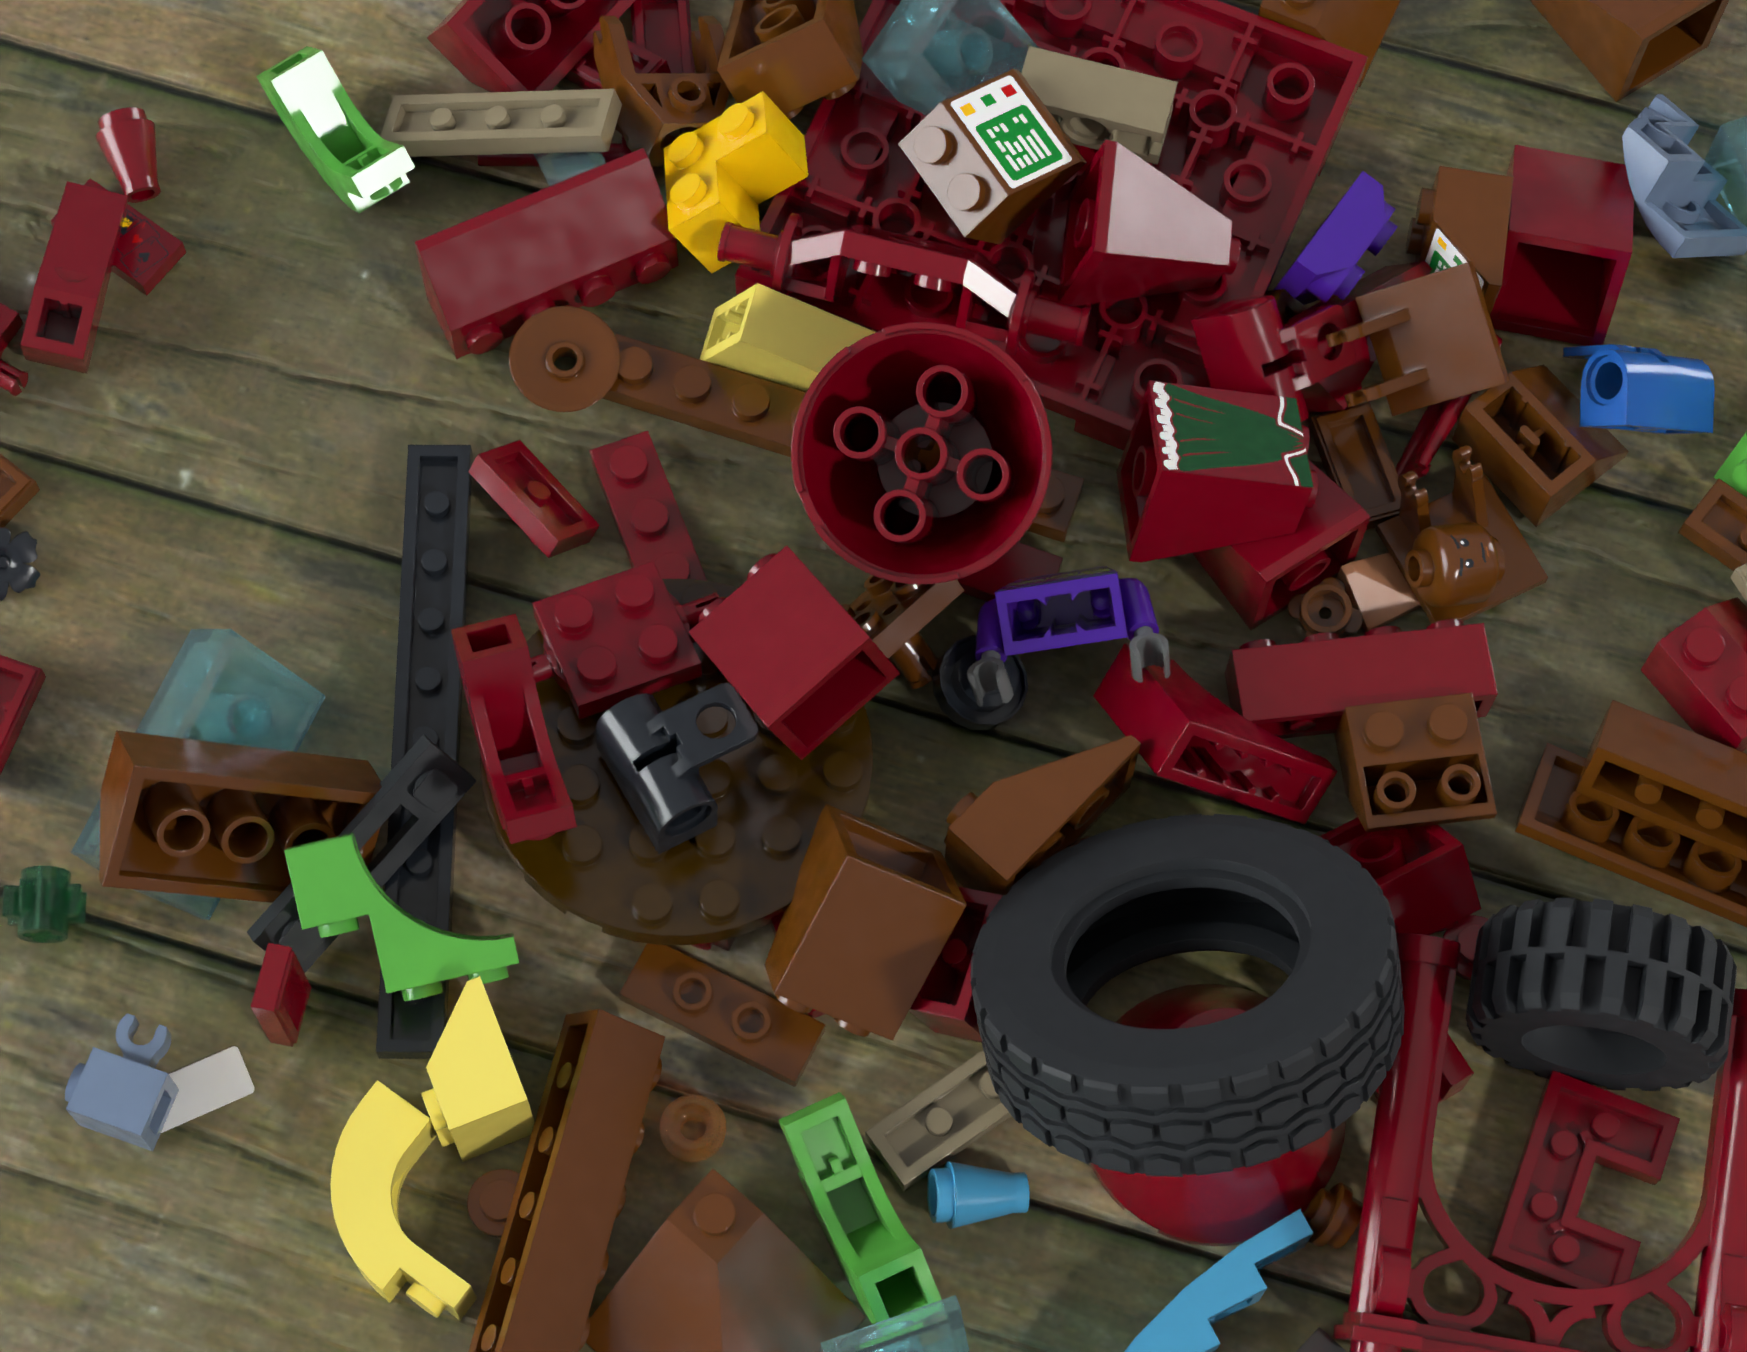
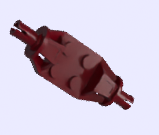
M792 213L789 216L784 230H781L779 235L737 226L731 222L725 223L721 234L717 254L718 261H729L770 271V277L773 279L772 289L785 295L787 291L831 302L838 300L850 259L853 258L855 259L853 270L870 275L890 277V273H897V269L916 273L915 285L943 292H951V287L956 288L957 283L962 284L963 290L956 327L968 330L983 338L1005 342V353L1016 355L1021 338L1026 339L1027 333L1073 343L1078 347H1082L1091 308H1081L1037 297V290L1033 289L1035 270L1025 269L1019 287L978 251L864 224L801 237L803 217L796 213ZM831 257L827 283L794 276L798 263ZM977 296L1008 317L1006 326L972 317Z

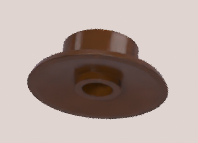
M573 306L551 307L531 316L516 332L509 351L510 372L520 392L534 404L556 412L578 411L597 403L612 388L620 369V349L613 331L594 313ZM562 357H570L577 362L572 369L567 371L559 370L554 366L555 362Z

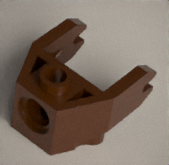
M600 16L601 31H594L593 33L594 59L602 89H615L622 103L615 130L623 135L626 146L631 152L644 148L651 166H664L663 148L670 145L678 137L670 136V132L679 129L680 135L692 132L722 115L725 110L730 91L717 71L725 40L722 25L714 16H699L700 31H692L691 34L692 53L697 73H636L623 24L616 16Z

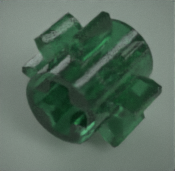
M55 866L27 867L21 871L19 886L4 885L2 917L8 918V925H18V938L33 943H58L68 938L69 923L85 924L87 893L81 892V884H71L72 874L70 871Z

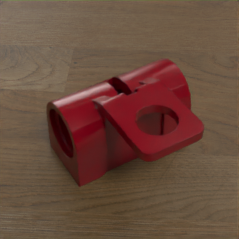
M1272 295L1231 300L1191 320L1211 388L1296 398L1301 422L1309 417L1301 389L1309 387L1352 365L1356 360L1353 341H1346L1336 345L1333 357L1329 360L1321 355L1318 348V333L1324 324L1328 325L1333 332L1348 327L1341 305L1327 306L1293 324L1283 325L1275 297Z

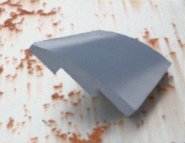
M1657 94L1648 108L1645 107L1641 111L1638 118H1635L1628 125L1622 135L1624 161L1629 185L1646 226L1672 258L1744 255L1747 251V227L1716 201L1728 180L1687 146L1699 125L1663 94Z

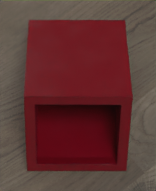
M1515 145L1506 175L1513 177L1502 286L1490 314L1493 328L1583 346L1603 345L1632 255L1634 196L1629 185L1625 164Z
M787 545L777 554H768L755 563L747 575V581L730 596L720 597L710 603L700 614L698 624L688 632L767 728L801 760L900 674L866 632Z

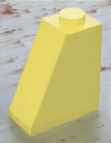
M757 283L715 308L700 360L807 392L822 368L846 346L849 347L876 332Z

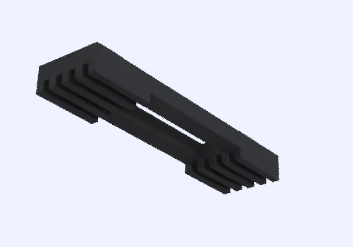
M423 734L380 782L382 788L339 836L354 833L360 850L400 804L413 814L367 866L375 881L382 888L476 783V779ZM292 883L284 889L247 931L252 941L264 951H266L268 942L292 947L304 973L339 936L334 935L320 938L318 926L302 930Z

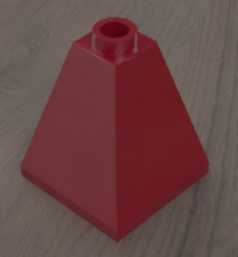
M1105 139L1068 196L1058 302L1080 306L1089 303L1095 304L1105 301L1109 302L1213 287L1222 274H1233L1239 260L1241 243L1240 239L1231 237L1233 221L1120 143Z

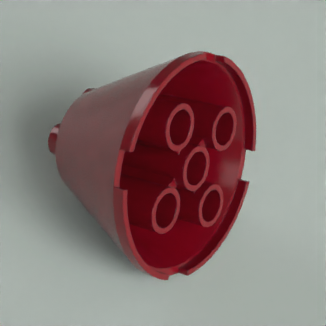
M912 322L882 328L881 331L866 336L849 347L846 346L822 368L811 383L802 400L793 428L791 443L793 480L804 509L815 527L814 529L822 540L848 563L878 578L898 583L938 584L950 582L977 573L995 563L1021 540L1040 511L1050 482L1052 469L1050 425L1041 398L1031 380L1007 353L992 342L968 330L947 324ZM937 442L940 447L939 462L932 470L926 472V465L918 461V454L921 449L931 451Z
M1222 984L1186 985L1149 997L1127 1011L1115 1023L1147 1029L1196 1027L1242 1014L1263 1003L1268 997L1243 988ZM1346 1120L1334 1130L1330 1129L1323 1137L1294 1152L1289 1151L1282 1154L1280 1158L1248 1168L1245 1166L1234 1168L1233 1171L1200 1176L1192 1174L1183 1175V1177L1146 1176V1174L1134 1173L1133 1175L1103 1169L1091 1163V1166L1112 1199L1123 1210L1126 1208L1140 1220L1158 1229L1157 1233L1174 1240L1195 1245H1240L1301 1209L1303 1214L1305 1213L1314 1195L1321 1188L1327 1186L1335 1171L1344 1143Z

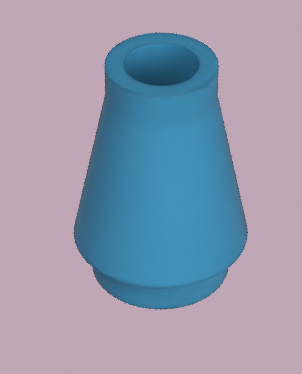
M947 1161L944 1168H931L929 1171L927 1201L929 1215L933 1223L946 1222L948 1228L953 1229L1012 1213H1027L1030 1191L1025 1172L1010 1173Z

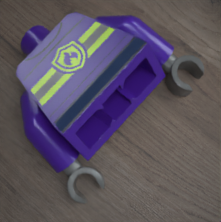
M1107 566L1019 579L995 591L996 598L986 601L980 608L975 650L977 661L967 671L968 680L979 707L983 706L984 695L994 689H999L1003 703H1008L1014 694L1004 664L1007 656L1128 637L1131 641V670L1135 681L1143 682L1142 668L1151 665L1161 667L1165 678L1171 675L1169 643L1166 637L1159 634V627L1148 589L1143 582L1136 578H1119L1118 572Z

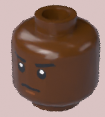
M1474 522L1435 525L1423 529L1415 539L1412 550L1407 553L1405 558V574L1408 583L1413 588H1416L1423 601L1437 608L1469 605L1486 601L1494 592L1496 586L1502 581L1505 573V557L1501 544L1490 535L1487 529Z

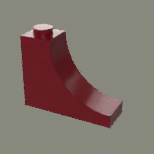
M1124 643L1093 696L1126 737L1132 735L1141 743L1139 754L1157 776L1302 824L1307 822L1338 772L1326 758L1299 748L1244 718L1201 687L1172 659H1170L1171 675L1168 678L1164 677L1161 667L1151 665L1142 668L1143 682L1135 681L1131 670L1130 644Z

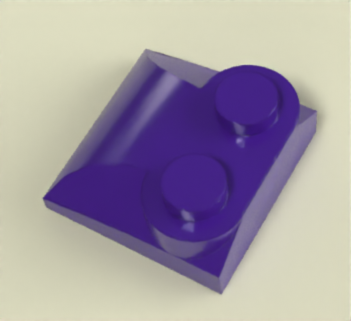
M1362 171L1273 290L1285 289L1302 305L1319 299L1326 304L1333 294L1343 301L1365 273V270L1356 264L1366 250L1376 256L1398 227L1389 220L1396 209L1384 201L1383 185Z

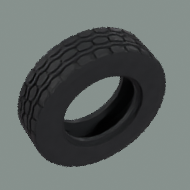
M1225 814L1168 816V818L1156 820L1155 818L1123 825L1122 828L1110 829L1081 840L1078 844L1072 847L1068 846L1042 861L1041 865L1036 869L1032 868L1011 886L1008 894L1002 896L986 919L987 924H983L973 949L970 983L988 1072L1001 1103L1019 1124H1023L1025 1130L1049 1147L1054 1146L1058 1152L1086 1164L1093 1163L1103 1169L1133 1175L1134 1173L1146 1174V1176L1183 1177V1175L1192 1174L1200 1176L1233 1171L1234 1168L1243 1166L1248 1168L1280 1158L1282 1154L1289 1151L1294 1152L1323 1137L1330 1129L1334 1130L1357 1112L1363 1101L1367 1102L1386 1078V1071L1392 1068L1401 1046V1037L1404 1034L1403 985L1395 922L1388 900L1383 895V890L1365 868L1361 869V864L1338 846L1333 847L1328 840L1303 829L1297 830L1288 824L1262 818L1254 819L1248 818V816ZM1223 951L1246 954L1266 960L1289 975L1284 984L1271 997L1258 1006L1222 1021L1190 1028L1147 1029L1126 1026L1103 1018L1086 1007L1090 999L1104 984L1122 972L1150 960L1186 952Z

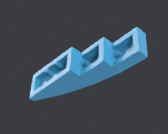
M1301 1209L1243 1242L1187 1285L1134 1338L1124 1352H1216L1221 1343L1211 1325L1258 1302L1267 1289L1258 1271L1304 1248L1313 1235V1231Z

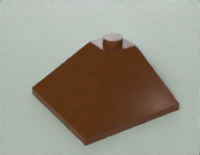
M712 1168L665 1220L590 1317V1331L585 1344L594 1352H837L864 1322L866 1316L757 1206Z

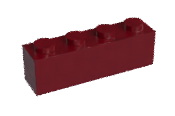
M1458 619L1441 620L1430 624L1426 629L1404 632L1397 626H1382L1367 631L1364 636L1339 638L1338 634L1330 632L1317 633L1304 638L1301 643L1277 645L1274 640L1270 639L1253 640L1244 643L1239 649L1231 651L1225 670L1230 708L1281 739L1335 733L1343 711L1348 706L1472 692L1477 717H1486L1498 695L1484 623L1464 625V622Z

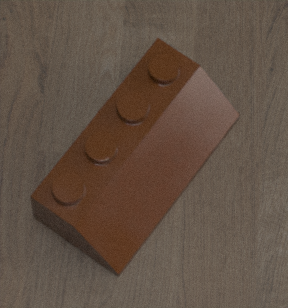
M116 730L101 787L100 883L103 887L273 903L291 883L284 850L288 847L339 836L382 788L380 785L381 780L368 760ZM380 828L359 850L366 866L371 862Z

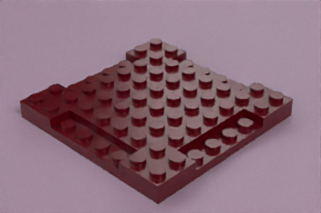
M873 0L859 27L863 48L859 80L844 95L832 100L823 98L804 136L808 177L774 196L760 224V231L779 235L781 230H784L792 213L800 214L803 217L801 237L857 224L877 227L978 251L1019 287L1025 269L1035 270L1033 289L1037 290V297L1058 301L1068 196L1096 155L1097 149L1073 144L1087 163L999 245L963 236L898 143L940 102L1011 69L1019 70L1021 73L1029 46L1178 82L1173 100L1172 115L1158 164H1149L1233 221L1231 237L1240 239L1241 243L1240 256L1235 271L1232 275L1222 274L1213 287L1077 306L1091 308L1082 347L1075 346L1073 343L1027 333L1026 339L1021 338L1016 355L1008 354L1031 380L1044 408L1076 420L1075 432L1124 450L1149 380L1211 388L1191 320L1231 300L1266 295L1318 176L1320 177L1361 83L1368 56L1218 0ZM831 257L798 263L794 276L827 283ZM851 258L838 300L831 302L791 291L786 293V295L878 332L882 328L912 322H932L956 327L963 285L957 283L956 288L951 287V292H943L915 285L916 273L897 269V273H890V277L870 275L853 270L855 259ZM740 264L735 274L736 296L757 283L772 289L773 279L770 277V271ZM977 296L972 317L1006 326L1008 317ZM985 338L1005 352V342Z

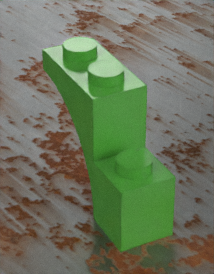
M354 833L288 847L284 850L302 930L318 926L320 938L339 935L360 929L357 917L369 915L386 993L401 990L404 1001L430 997L443 992L441 981L467 975L468 980L480 976L483 984L508 978L507 966L519 963L513 933L487 936L459 934L427 924L401 908L383 891L373 878L359 851Z

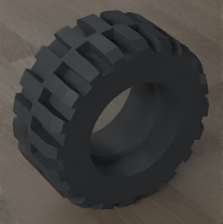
M1556 898L1552 902H1544L1541 899L1524 901L1520 907L1509 905L1502 908L1497 914H1493L1480 928L1476 940L1465 1019L1476 1044L1481 1045L1484 1052L1493 1058L1501 1057L1504 1059L1505 1064L1519 1070L1528 1069L1540 1077L1547 1078L1554 1070L1591 1085L1606 1086L1607 1089L1624 1091L1626 1088H1640L1642 1091H1660L1662 1087H1672L1674 1089L1688 1087L1692 1081L1701 1083L1708 1080L1726 1061L1737 966L1723 941L1715 939L1712 932L1702 926L1693 927L1688 925L1686 919L1670 913L1662 915L1653 912L1652 908L1635 904L1630 907L1613 904L1614 901L1594 899L1593 902L1577 901L1576 898Z

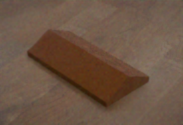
M1550 743L1546 744L1520 808L1515 832L1747 927V861L1576 792L1586 758Z

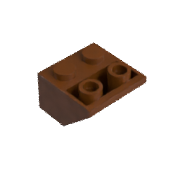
M1544 364L1508 373L1509 382L1491 387L1464 408L1452 440L1460 448L1465 445L1471 447L1472 454L1470 459L1475 464L1481 463L1483 472L1535 527L1620 462L1629 452L1607 429L1579 427L1580 401Z
M1473 692L1345 707L1334 735L1345 794L1366 833L1496 817L1497 811Z

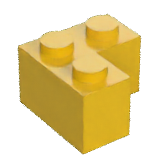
M763 91L743 103L730 106L722 115L692 132L681 134L670 145L663 148L668 230L712 274L732 263L717 260L719 242L725 223L731 222L737 226L760 231L758 204L808 177L804 135Z

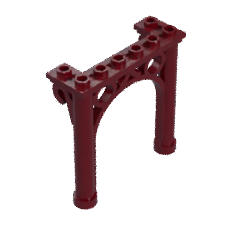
M1396 933L1405 1010L1404 1034L1401 1037V1046L1393 1066L1389 1071H1386L1387 1076L1379 1085L1348 1312H1344L1343 1325L1335 1324L1333 1338L1351 1341L1349 1352H1402V1350L1412 1352H1586L1560 1347L1563 1335L1572 1324L1582 1319L1596 1318L1594 1306L1608 1304L1601 1316L1602 1332L1608 1345L1616 1352H1686L1689 1347V1352H1747V989L1735 988L1728 1056L1716 1074L1702 1195L1697 1214L1688 1233L1677 1248L1663 1261L1637 1277L1598 1288L1571 1289L1554 1287L1522 1278L1487 1259L1461 1235L1451 1222L1441 1203L1433 1177L1432 1146L1461 943L1431 935ZM1418 1205H1420L1423 1215L1432 1231L1443 1244L1444 1249L1419 1259L1411 1268ZM1701 1253L1693 1314L1689 1304L1670 1288L1667 1283L1683 1272ZM1455 1261H1459L1468 1270L1479 1286L1480 1296L1477 1305L1471 1312L1462 1316L1434 1310L1427 1303L1423 1291L1426 1276L1433 1269ZM1496 1287L1508 1292L1503 1304L1515 1308L1525 1318L1530 1329V1342L1470 1331V1329L1483 1324L1493 1313L1498 1300ZM1646 1294L1651 1295L1664 1304L1671 1311L1675 1319L1676 1329L1673 1338L1667 1345L1659 1349L1632 1344L1625 1337L1621 1329L1623 1310L1629 1303ZM1406 1300L1412 1312L1423 1321V1324L1417 1323L1414 1320L1403 1319ZM1537 1302L1567 1307L1556 1310L1548 1318L1544 1308Z

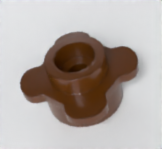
M1333 577L1323 579L1320 585L1311 588L1305 595L1295 594L1288 604V613L1293 619L1300 621L1306 632L1305 638L1313 634L1325 632L1338 635L1343 633L1355 634L1359 631L1363 622L1361 612L1358 609L1352 608L1351 600L1345 592L1344 583ZM1320 610H1330L1331 617L1328 619L1321 618L1319 615Z

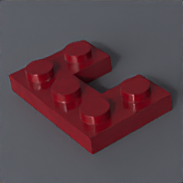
M1553 1070L1546 1079L1487 1259L1555 1287L1589 1289L1605 1287L1629 1280L1641 1242L1578 1218L1580 1205L1594 1162L1656 1185L1662 1178L1680 1118Z

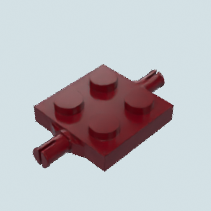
M654 561L533 602L534 618L544 638V653L531 657L535 683L553 677L556 683L568 693L579 719H583L608 710L622 700L634 695L653 694L701 677V661L688 632L698 624L702 611L710 603L718 599L719 596L714 592L709 596L681 605L668 592Z

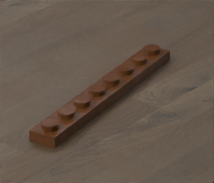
M615 335L620 349V369L614 385L602 399L791 457L793 428L806 392L626 336ZM936 442L931 451L921 449L919 452L918 461L926 465V472L932 470L938 464L940 447ZM1051 469L1050 482L1039 513L1027 531L1065 542L1083 490L1084 478Z

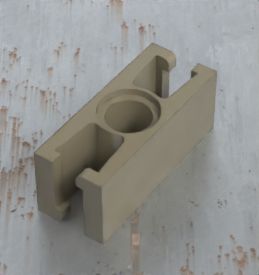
M1029 46L1021 74L1073 144L1099 150L1105 139L1120 143L1146 162L1158 164L1172 115L1173 100L1178 82Z

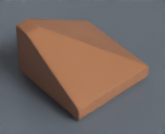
M1390 553L1353 561L1340 567L1337 579L1344 583L1345 592L1351 600L1352 608L1358 609L1363 617L1361 626L1365 632L1382 627L1421 607L1420 602Z

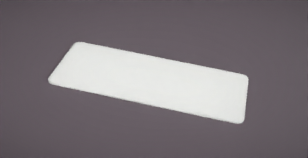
M232 1046L169 1074L178 1087L179 1092L161 1133L254 1092V1085L238 1047Z

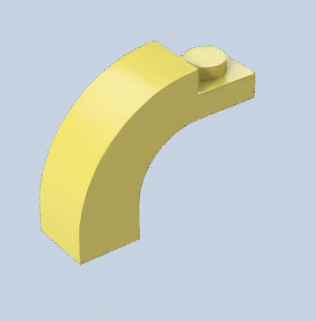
M377 1080L351 1114L335 1150L330 1185L333 1214L339 1234L348 1253L364 1278L389 1303L404 1284L409 1282L411 1286L406 1291V1295L425 1311L438 1318L445 1309L461 1320L477 1299L471 1285L414 1244L402 1231L398 1216L399 1195L403 1182L413 1165L435 1139L437 1133L428 1116Z

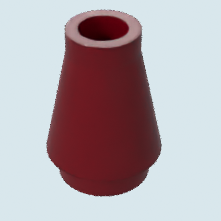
M136 107L121 108L106 113L98 120L100 131L96 134L95 138L115 174L123 194L128 195V202L131 203L143 202L157 197L161 190L157 176L154 122L147 119L143 109Z

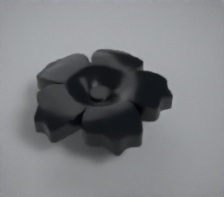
M0 527V601L5 599L9 584L13 591L20 593L25 589L34 588L37 579L40 577V572L28 564L34 562L38 557L36 551L37 539L31 537L28 531L17 534L10 541L11 532L9 528Z

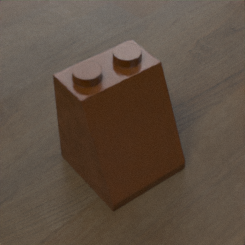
M1530 0L1615 102L1620 101L1707 48L1729 0Z
M826 804L820 814L802 862L792 902L784 911L765 962V968L776 998L785 1006L801 1013H810L814 1009L832 1016L842 1028L855 1035L867 1037L872 1032L893 1041L966 907V902L942 853Z

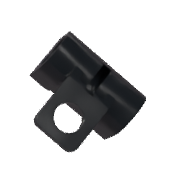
M721 683L663 712L652 694H637L611 707L598 720L596 726L597 749L658 854L717 826L718 805L699 775V767L753 742L758 736L757 724L736 689L729 683ZM710 707H722L734 716L736 725L733 731L726 737L719 739L709 738L703 735L697 727L696 721L700 713Z

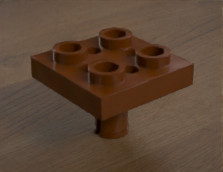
M871 575L864 583L866 591L850 605L843 604L841 606L866 632L887 658H891L907 680L906 683L911 689L923 687L933 680L927 671L930 669L934 672L939 658L933 653L919 631L965 590L957 580L938 584H906Z

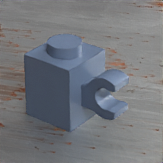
M127 1013L120 1020L116 1029V1041L122 1050L123 1057L93 1047L86 1064L79 1063L70 1075L65 1090V1100L69 1102L66 1110L79 1126L153 1151L179 1092L178 1087L168 1073L155 1069L159 1060L165 1056L170 1048L171 1033L166 1026L159 1024L153 1039L148 1044L136 1045L133 1043V1037L138 1029L139 1022L134 1015Z

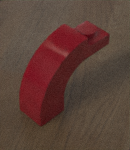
M516 614L451 629L461 679L483 766L502 829H506L510 844L525 840H543L553 836L556 832L576 828L573 805L549 740L528 645Z

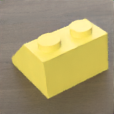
M480 976L466 982L426 1066L433 1088L421 1093L442 1147L455 1143L462 1162L531 1135L535 1123L527 1096Z

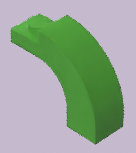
M306 46L256 76L276 112L302 152L328 186L352 210L361 213L410 183L405 173L414 169L415 165L405 147L383 139L372 129L351 101L322 50Z
M838 1092L779 1119L778 1121L799 1169L797 1174L824 1235L854 1295L881 1337L885 1338L946 1309L921 1247L902 1225L883 1189L846 1098Z

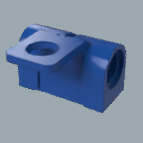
M1617 344L1563 348V357L1588 360L1583 369L1581 380L1579 427L1655 434L1713 433L1714 377L1709 366L1702 360L1669 356L1653 348Z

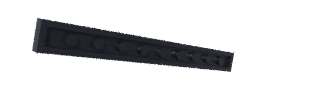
M408 445L391 770L423 734L459 763L463 683L451 629L465 626L472 489V475L468 471L473 464L471 445ZM401 804L388 818L387 843L413 815ZM457 804L385 883L384 891L396 904L414 917L446 931H451ZM380 967L376 1053L379 1059L431 1058L447 1024L449 979L441 981L443 992L440 994L404 1001L401 990L386 993Z

